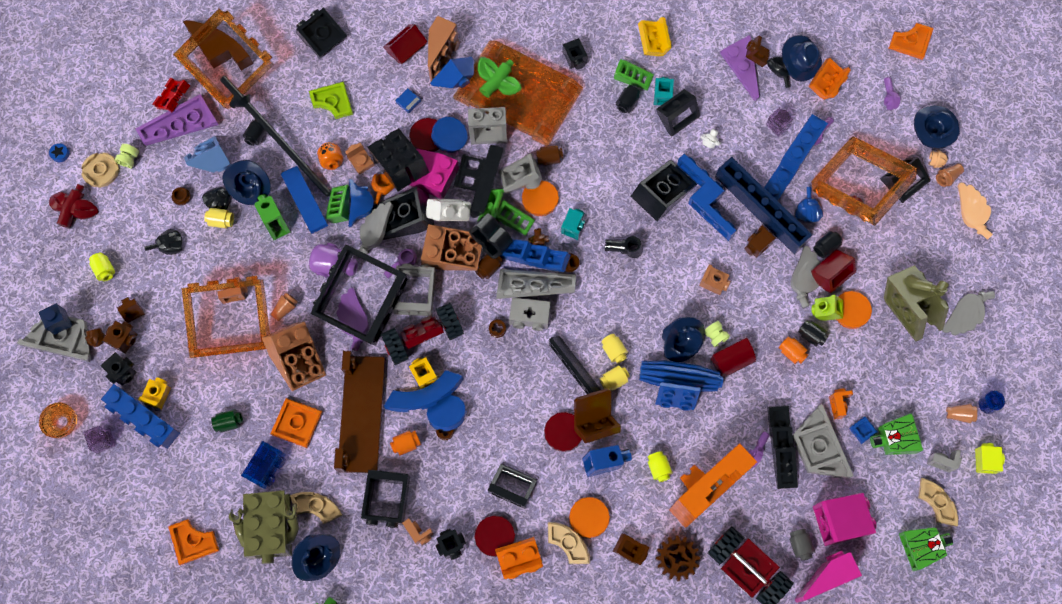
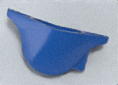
M349 179L351 206L348 227H352L357 220L366 217L372 212L374 201L371 193L368 191V186H357L353 179Z

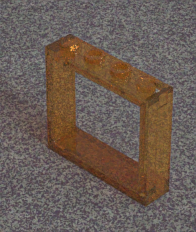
M219 8L173 55L224 108L229 109L231 108L229 103L234 95L232 94L227 98L188 56L225 21L264 61L238 88L243 95L274 63L271 61L273 57L266 50L262 51L258 47L260 43L254 37L249 38L245 34L247 30L240 23L237 25L233 21L235 17L228 10L224 12Z
M852 136L811 181L812 191L818 197L828 200L832 205L839 206L847 213L854 214L861 218L862 221H867L876 226L916 180L917 168ZM851 154L900 178L874 208L825 183Z
M250 276L246 277V281L239 282L238 278L226 279L227 283L219 284V280L207 281L205 286H200L199 283L187 284V288H181L190 358L266 349L262 337L269 335L270 329L264 279ZM255 286L261 342L198 349L191 293Z

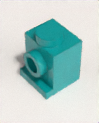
M667 77L655 79L653 105L661 106L673 97L674 79Z
M569 208L561 226V234L578 240L580 231H582L585 224L583 220L585 213L580 209Z

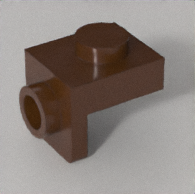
M621 533L613 552L631 563L641 565L646 560L650 547Z

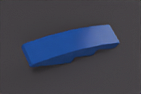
M298 166L280 173L310 233L313 234L327 227L328 224Z
M512 239L513 242L500 255L501 258L559 272H565L570 258L568 252L551 250L548 246L532 245L529 241Z

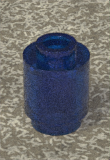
M990 391L979 399L978 405L982 412L992 414L1004 407L1005 398L998 391Z

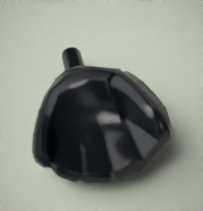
M773 57L767 60L769 69L778 77L784 78L785 88H790L788 79L790 74L786 69L783 58Z
M217 187L205 192L202 195V199L209 209L227 210L231 195L226 188Z
M168 229L155 240L156 244L144 247L145 251L157 248L166 255L178 254L182 251V237L177 230Z

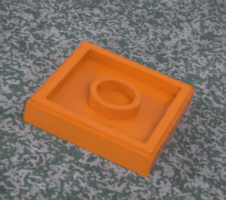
M286 398L270 435L308 448L323 412Z

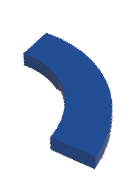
M445 370L438 380L423 389L411 392L393 390L384 407L386 410L395 412H409V410L430 408L446 396L449 397L459 387L463 377L462 375Z

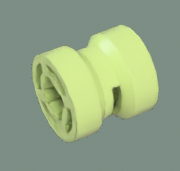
M122 144L120 147L121 152L114 161L121 166L132 169L134 158L138 157L140 151L131 145Z
M720 321L714 322L705 329L704 334L712 339L711 344L714 348L719 346L718 343L721 341L724 343L730 338L728 332L723 331Z

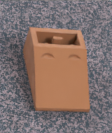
M438 15L429 28L428 71L430 82L441 71L442 65H446L449 62L452 52H456L460 45L457 24Z
M428 224L421 256V265H430L439 270L477 271L482 245L478 244L471 237L469 231Z
M305 321L294 323L262 337L269 357L291 391L326 376Z

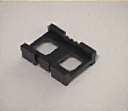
M463 154L454 187L476 192L486 159ZM469 160L479 162L477 170L466 168ZM463 177L474 178L473 186L462 185Z

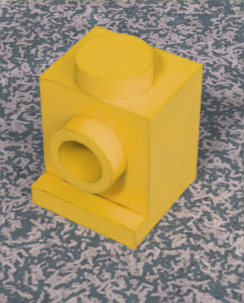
M426 357L414 360L411 363L412 365L409 366L420 389L438 380ZM421 371L427 372L424 376H420Z
M156 377L155 381L149 379L142 396L138 400L146 405L162 410L171 387L166 385L167 381Z

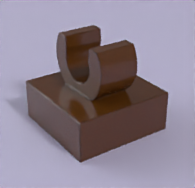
M129 297L121 300L122 305L117 307L119 314L127 323L145 315L135 298L130 300Z

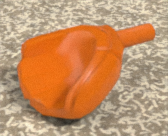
M376 173L372 177L371 185L377 193L374 204L378 205L381 195L390 193L394 186L384 174Z

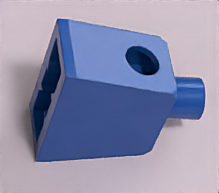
M619 445L590 450L582 458L587 478L618 470L624 465V462L632 460L630 450L620 451Z

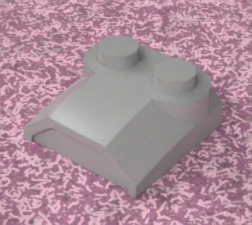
M531 153L499 171L505 193L517 191L524 187L535 189L542 180L539 167Z

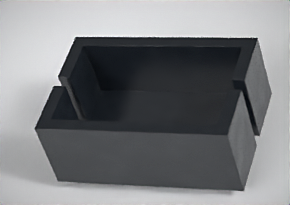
M399 128L386 135V139L382 140L381 138L367 147L373 160L397 192L412 184L405 169L407 166L415 181L430 173L421 154Z

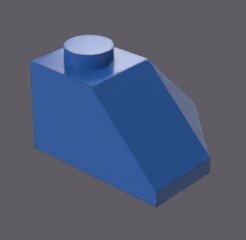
M472 57L450 59L430 82L431 86L463 88L467 86L470 78L474 75V59Z

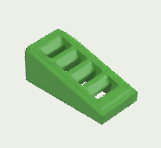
M620 59L614 79L648 91L654 74ZM636 74H640L638 80L635 79ZM643 76H646V77H647L646 80H645V83H642V82H641L642 79H643Z
M349 185L332 188L326 213V220L329 222L349 221Z
M505 200L500 203L495 218L497 221L525 236L535 221ZM504 208H505V209H507V212H506V214H505L504 217H503V216L501 215V213L503 212V210H504ZM510 213H514L511 220H508L507 218L510 215ZM517 216H520L521 218L518 221L517 225L514 224V221L517 218ZM524 219L529 221L525 230L520 227Z

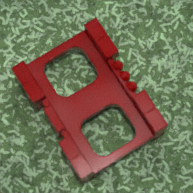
M169 78L165 84L166 89L163 90L161 96H157L152 105L157 109L173 112L178 105L177 102L181 99L180 96L186 93L190 85L185 80L175 81L173 78ZM179 84V86L177 87L178 90L176 92H173L175 87Z

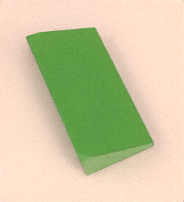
M491 189L485 212L479 216L478 221L487 213L496 218L504 194L503 189Z

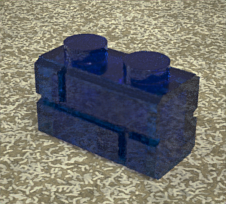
M262 441L241 476L266 489L267 486L270 487L273 484L276 470L281 469L285 464L286 459L284 457L286 454Z

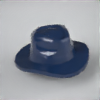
M802 35L793 36L783 44L782 58L790 76L799 82L812 79L822 66L821 53L818 47L808 37Z
M933 105L924 107L915 114L914 129L917 138H919L923 145L929 148L940 149L952 145L958 139L960 134L959 123L954 113L949 109Z
M237 161L228 166L223 173L222 179L226 190L235 200L242 204L254 205L257 202V197L262 194L268 196L270 193L271 183L269 176L261 166L253 161Z
M680 317L667 325L662 333L665 357L673 362H684L697 354L703 344L704 324L694 317Z
M321 534L308 535L300 541L293 551L291 560L292 570L296 577L302 581H315L326 577L338 564L340 557L338 540L332 535Z

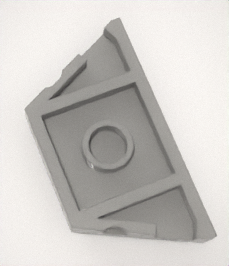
M69 317L72 327L55 335L45 329L42 320H40L30 328L31 332L24 339L20 338L17 342L20 346L87 362L91 361L90 346L85 339L87 337L86 331H88L87 322L82 319Z
M823 404L819 405L793 434L794 443L806 471L811 474L851 478L854 475Z

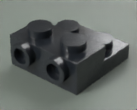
M324 7L320 11L316 9L310 14L311 18L307 21L302 20L296 25V34L306 46L312 49L319 59L347 37Z

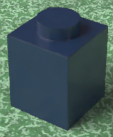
M57 303L38 312L45 329L54 335L72 327L66 310Z

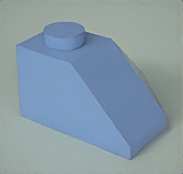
M215 136L198 144L195 147L194 154L191 155L189 153L184 157L187 166L213 173L216 171L221 172L230 165Z

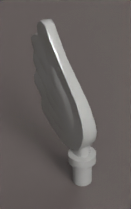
M387 202L385 205L379 204L371 214L366 216L365 223L360 226V239L363 244L358 249L359 251L368 254L369 249L378 247L382 242L388 219L393 209L391 202Z
M808 246L802 249L800 259L790 281L791 288L798 295L796 296L797 301H800L803 309L810 306L806 298L808 297L807 294L819 287L811 271L820 262L817 260V254L811 252Z
M981 291L978 295L967 294L961 298L944 324L942 331L944 333L951 332L952 335L956 336L959 333L964 334L967 331L974 330L976 325L981 324L985 317L983 302L994 299V291Z

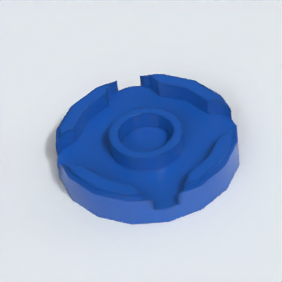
M443 117L433 125L431 138L440 150L455 153L466 144L468 139L467 130L458 119Z
M454 395L446 396L438 401L436 405L427 409L430 425L434 429H443V431H450L459 427L464 422V417L467 413L464 402Z

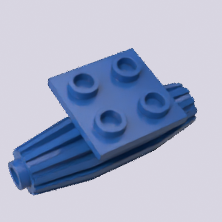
M666 360L641 361L639 380L659 386L655 404L663 408L676 407L684 411L694 410L700 392L718 391V388H722L723 376H720V372L699 365Z

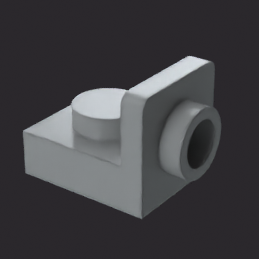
M955 450L952 452L950 459L943 453H934L928 457L927 464L950 473L960 467L962 458H960L961 451Z

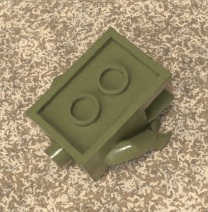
M914 265L887 277L884 300L916 342L923 339L927 322L930 325H935L939 331L943 330L949 306L946 300L940 296L947 292L949 284L945 281H939L937 285H933V282L927 281L924 273L919 271Z
M285 491L243 494V510L239 508L238 516L233 514V509H231L229 519L233 522L235 534L244 548V557L249 559L262 558V564H273L274 557L292 556V543L295 541L299 531L297 515L295 514L297 510L296 504H293V511H291L290 494H285Z

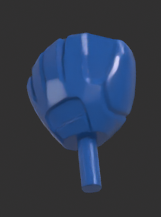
M807 187V199H803L797 205L795 217L806 222H816L823 217L820 204L816 199H812L811 187Z

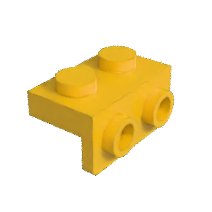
M661 17L657 22L641 20L638 23L644 55L664 56L671 49L665 17Z

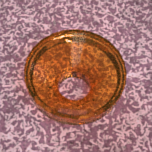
M61 402L47 406L39 418V427L42 433L55 439L64 438L71 434L77 424V415L74 409ZM61 417H66L67 425L64 428H58L56 425L57 420Z

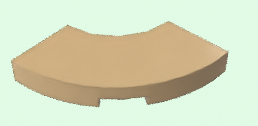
M921 478L918 498L926 501L933 508L937 523L957 527L958 514L954 502L951 501L945 490L938 484Z
M299 492L290 495L292 503L297 505V514H314L320 518L323 524L343 516L335 503L323 495L314 492Z
M548 522V543L562 548L568 556L569 564L591 563L588 548L577 532L564 524Z

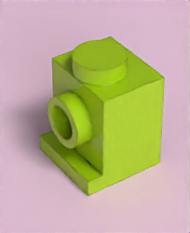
M836 295L815 299V304L811 306L812 314L820 321L843 319V300Z

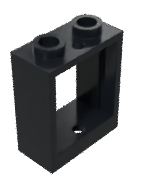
M368 470L361 519L366 521V525L378 526V523H386V527L398 528V525H403L410 484L409 474ZM375 481L403 485L398 518L370 515Z

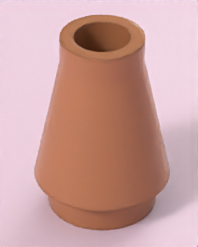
M957 163L954 166L940 170L936 175L937 183L942 187L951 186L964 172L963 166Z
M286 292L280 296L270 315L277 321H280L281 318L296 308L295 305L298 301Z
M967 404L946 407L947 419L970 424L977 421L976 406Z

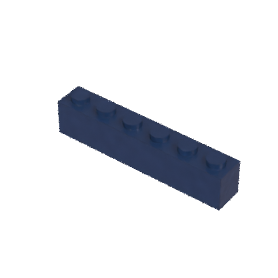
M733 157L718 168L715 178L794 255L809 242L812 234Z

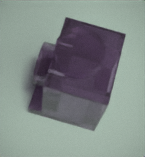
M779 107L769 116L766 126L779 137L792 126L791 122L793 119L786 110H782Z
M98 425L83 432L88 449L96 454L116 446L110 428L104 429Z

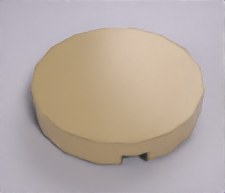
M95 153L87 157L83 162L81 175L87 184L92 187L101 188L114 182L118 176L119 166L114 161L115 158L110 154Z

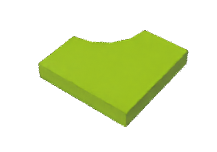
M344 82L309 91L314 109H326L334 115L335 119L353 115Z

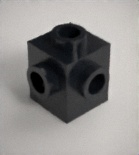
M116 352L100 365L108 373L106 378L111 383L115 384L117 382L121 386L129 383L137 373L132 368L135 364L129 358H123Z
M447 529L436 538L439 543L435 545L440 556L444 555L446 559H457L462 556L461 552L465 551L463 545L466 544L462 533L457 534L455 529L452 531ZM454 542L455 548L449 549L448 543Z

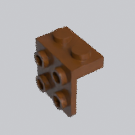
M608 388L577 397L574 400V431L585 444L621 432V425L611 416V391Z

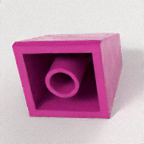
M864 493L821 501L813 506L824 546L876 533V521L870 515V503L868 498L864 496Z

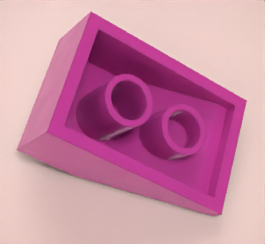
M416 149L423 157L430 173L415 181L407 166L405 169L412 182L409 186H417L430 195L444 199L458 172V161L441 153Z
M843 551L827 556V562L821 564L796 596V603L806 601L862 576L851 552L844 554Z

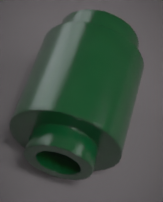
M236 409L217 413L211 418L212 427L215 432L219 431L220 433L240 428V424L243 423L242 414L237 412Z

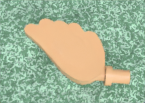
M961 182L957 187L960 195L963 221L968 227L976 229L978 235L981 234L988 240L993 234L986 229L984 224L991 215V207L987 205L986 198L981 196L978 190H975L972 185L966 186Z

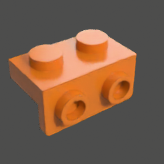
M828 58L824 61L808 87L824 100L834 98L839 93L840 86L848 79L847 75L851 69L849 67L842 69L831 58Z

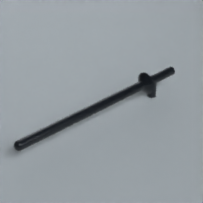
M223 76L220 81L234 95L229 106L232 108H246L326 197H329L331 195L330 189L250 103L251 95L244 96L226 76Z

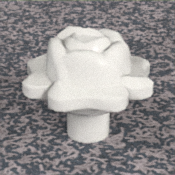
M712 129L710 134H702L703 145L713 149L716 145L719 146L721 142L716 137L718 131Z

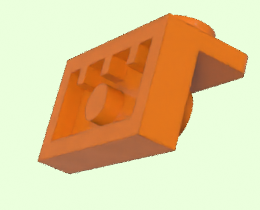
M534 537L495 549L504 579H514L521 574L536 572L539 568L543 567Z

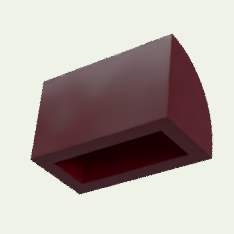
M409 24L385 44L383 48L399 64H403L428 41L415 24Z
M836 250L811 271L812 276L821 288L832 293L856 273L855 258Z
M745 338L713 354L711 361L717 371L720 372V376L725 378L756 362V356L748 338Z

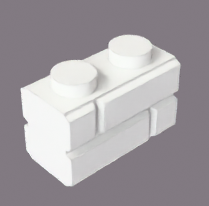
M428 199L426 218L436 221H469L471 203L459 199Z

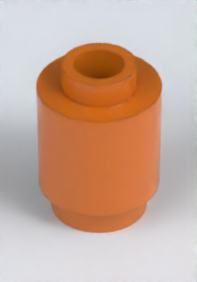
M789 336L778 347L782 350L781 353L794 364L797 362L801 364L809 356L806 354L808 349L795 338L792 339Z
M409 430L392 437L393 442H390L394 454L398 452L399 456L417 449V446L421 445L415 430L412 432Z

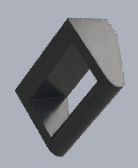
M685 89L656 109L661 122L671 137L700 117L696 97ZM689 108L692 114L673 127L672 120Z
M918 157L904 159L880 178L902 203L930 182V178ZM911 171H914L921 180L902 193L897 182Z
M501 463L487 491L496 497L525 509L538 479ZM501 473L529 484L530 487L525 497L497 486L496 484Z

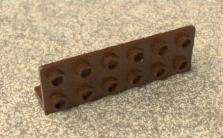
M343 351L341 370L344 373L340 440L339 448H335L334 469L339 473H368V470L378 471L385 368L384 357L353 356L351 351Z

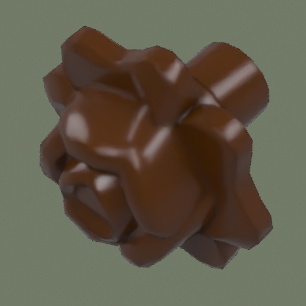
M541 228L534 229V235L528 238V240L533 245L546 246V242L550 241V237L542 234Z

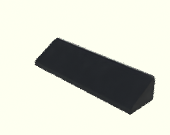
M495 145L489 147L470 209L472 218H476L485 212L504 150L503 147Z
M560 336L551 337L549 339V346L585 393L590 394L601 390Z

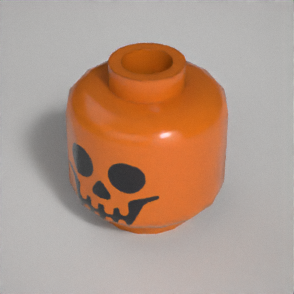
M327 142L318 149L317 156L320 165L324 169L335 170L342 165L343 155L337 144Z

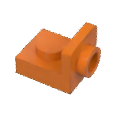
M845 388L837 389L829 396L834 420L842 419L847 415V403L843 399L851 397L853 395L852 390L846 391Z

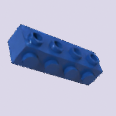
M115 384L101 398L106 403L104 407L113 414L118 412L121 415L119 417L120 420L127 425L130 423L136 426L134 430L143 437L145 434L150 436L151 439L149 441L158 448L162 445L168 449L180 434V432Z

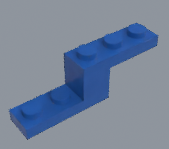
M813 114L805 123L783 156L778 168L764 187L777 201L828 125L827 122Z
M683 154L679 157L677 165L701 187L690 197L688 204L729 241L736 232L734 225L730 221H726L717 209L712 208L723 196L725 190L719 182L710 178L706 170L698 167L693 158Z

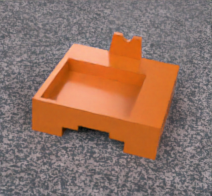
M739 443L706 474L693 465L690 468L691 473L689 475L684 474L680 477L688 491L674 503L669 511L687 528L751 469L757 461Z

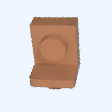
M361 142L351 145L345 151L348 160L359 175L375 166Z
M235 277L236 288L226 287L221 291H217L218 299L222 304L244 300L245 293H248L246 282H243L240 277Z
M408 518L402 522L416 545L421 544L423 546L432 539L431 535L434 533L431 528L420 535L419 532L422 530L416 521L411 522Z

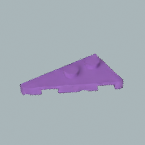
M749 35L720 51V54L752 99L756 101L759 98L755 63L746 58V46L751 40Z

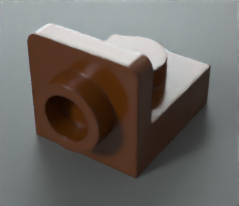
M757 36L754 40L752 39L748 42L746 58L764 67L767 64L770 50L761 45L762 37Z

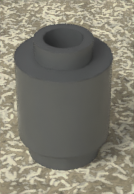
M806 529L791 532L789 540L795 558H800L801 561L813 558L812 554L816 552Z

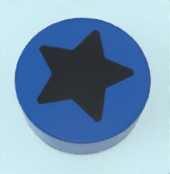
M55 144L50 148L49 156L55 162H63L69 157V149L64 144Z

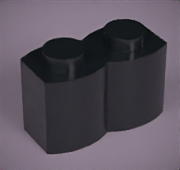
M488 213L480 218L469 230L471 237L478 244L482 245L484 251L493 259L502 255L513 242L509 233L501 228L497 220Z

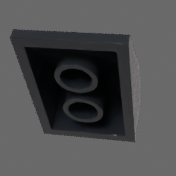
M669 160L641 181L630 197L651 217L659 221L697 184L672 160Z
M416 186L378 203V205L381 203L385 205L387 202L393 204L383 240L418 234L426 231L428 224L435 225L433 219L426 218L429 193ZM373 205V210L376 209L378 205Z

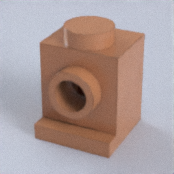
M709 264L699 286L720 295L722 290L727 291L731 281L727 280L729 274L715 269Z

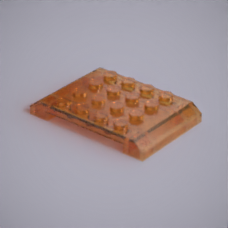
M489 41L474 64V75L470 78L469 84L463 88L459 87L453 98L468 107L471 105L477 109L505 107L506 124L532 136L533 140L548 147L581 94L583 87L576 80L498 41ZM481 57L489 58L498 67L501 63H506L509 59L512 60L514 65L511 67L512 72L508 76L516 78L520 82L522 89L513 95H504L499 89L489 98L482 95L479 89L487 81L481 78L478 73L479 59Z

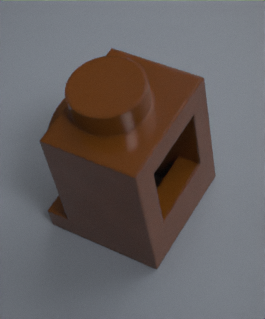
M762 225L759 227L757 234L754 233L748 238L747 241L749 243L744 249L750 256L754 255L757 258L773 244L776 238Z

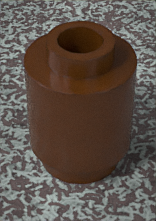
M558 145L540 148L541 150H536L538 165L558 164L560 159H563L562 148H558Z
M486 254L479 261L478 270L475 273L481 279H489L501 267L503 262L501 257L493 259Z

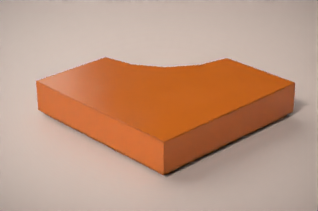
M916 23L914 28L907 32H894L888 49L923 60L934 28Z
M188 519L168 526L180 566L219 551L213 531H198Z

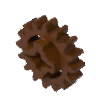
M678 535L675 536L674 541L668 537V544L662 541L660 545L663 549L656 550L660 554V556L655 557L656 561H660L657 569L663 568L661 575L663 576L668 573V580H671L674 576L677 582L680 581L681 576L687 580L688 573L693 576L695 574L693 568H699V565L695 563V561L700 560L699 556H695V553L699 550L698 548H692L693 541L689 544L686 543L687 537H684L682 541L679 540ZM672 545H678L674 551L667 550ZM686 549L689 551L691 558L687 557ZM679 553L683 561L675 563L673 556ZM664 558L668 559L670 568L666 566ZM681 566L688 567L684 572H677Z

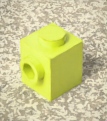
M983 443L975 449L976 473L997 474L1003 471L1005 456L1002 453V447H994L993 443Z

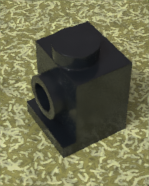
M578 38L563 44L562 53L570 69L575 68L578 70L583 68L587 63L588 56L580 39Z

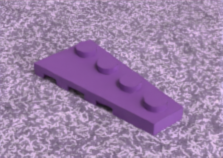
M201 94L177 106L173 112L167 111L136 128V131L144 145L148 146L219 124Z

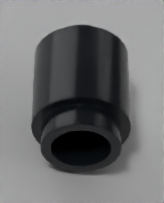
M632 85L624 88L616 101L617 109L620 112L630 113L640 98L639 89Z
M256 119L252 120L243 133L244 141L250 146L259 145L267 131Z
M829 231L815 243L813 249L819 257H828L842 245V237L837 232Z
M806 320L798 331L803 339L815 347L818 345L823 346L828 339L826 335L828 331L813 321L809 322Z

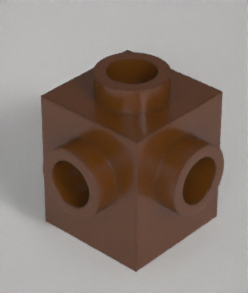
M114 321L108 327L102 341L126 354L128 349L136 342L138 334L132 330L134 326L125 321L122 324Z

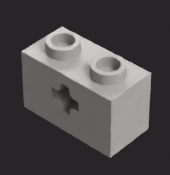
M512 298L509 324L517 329H523L524 326L532 327L536 331H543L544 328L548 329L550 302ZM528 312H532L531 318H527Z

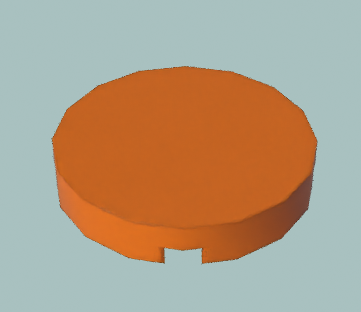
M541 180L537 188L527 189L525 187L522 193V204L525 210L535 216H546L552 213L559 201L558 191L554 185Z
M848 291L838 296L843 300V319H836L840 325L845 328L856 329L868 322L871 317L872 308L864 295L859 292Z
M592 497L581 498L575 502L569 515L572 529L585 538L598 537L604 533L610 519L605 504L599 499Z

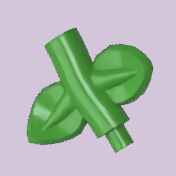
M481 57L479 59L478 73L481 78L487 81L479 89L482 95L489 98L497 89L504 95H513L522 89L520 82L516 78L508 76L512 72L511 67L514 65L512 60L509 59L498 67L489 58Z

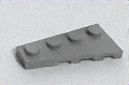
M500 269L497 299L575 293L576 275Z

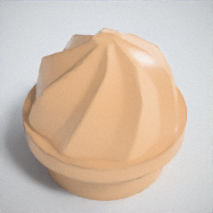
M941 150L931 151L929 156L931 162L929 161L928 165L933 166V168L943 167L948 161L946 153Z

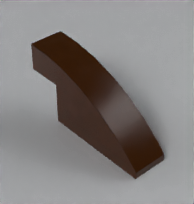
M191 20L183 21L188 32L213 68L218 67L233 58L241 71L253 64L251 57L245 49L225 32L204 23Z

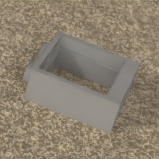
M505 107L468 109L471 145L507 143Z
M406 263L402 264V266L396 265L397 270L409 276L430 277L427 304L400 302L399 299L393 313L396 315L432 316L436 279L435 267L430 265L418 267Z

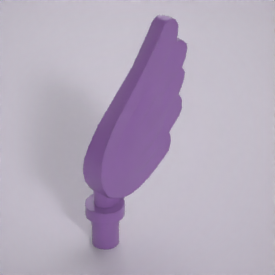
M350 288L347 294L341 296V302L338 305L339 309L336 315L339 318L338 321L365 334L369 329L368 318L359 302L355 289ZM353 336L354 341L350 349L358 351L363 340Z

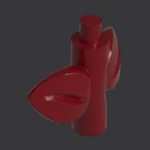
M77 184L75 190L72 189L69 195L64 192H58L50 197V207L54 211H60L56 224L69 229L73 217L85 220L99 213L97 207L92 202L83 199L84 194L82 192L84 186Z

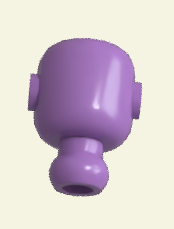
M332 243L316 245L309 259L310 270L316 273V275H322L325 278L329 277V270L336 264L338 252L342 250ZM351 258L344 273L348 276L355 275L358 261Z

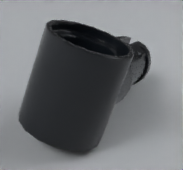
M630 236L622 241L605 240L606 252H621V254H627L631 258H638L642 255L643 248L638 237ZM632 245L638 246L635 250H630L629 248Z

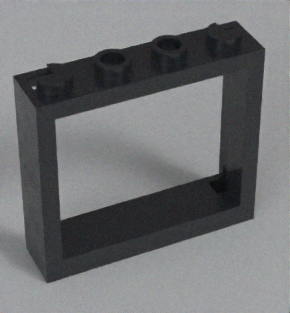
M345 244L342 251L338 252V260L330 268L329 277L320 288L321 293L318 299L313 302L314 306L310 314L376 346L411 276ZM353 255L396 276L367 335L324 313Z

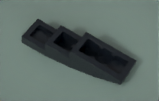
M789 406L767 407L777 489L798 488L795 447H793Z

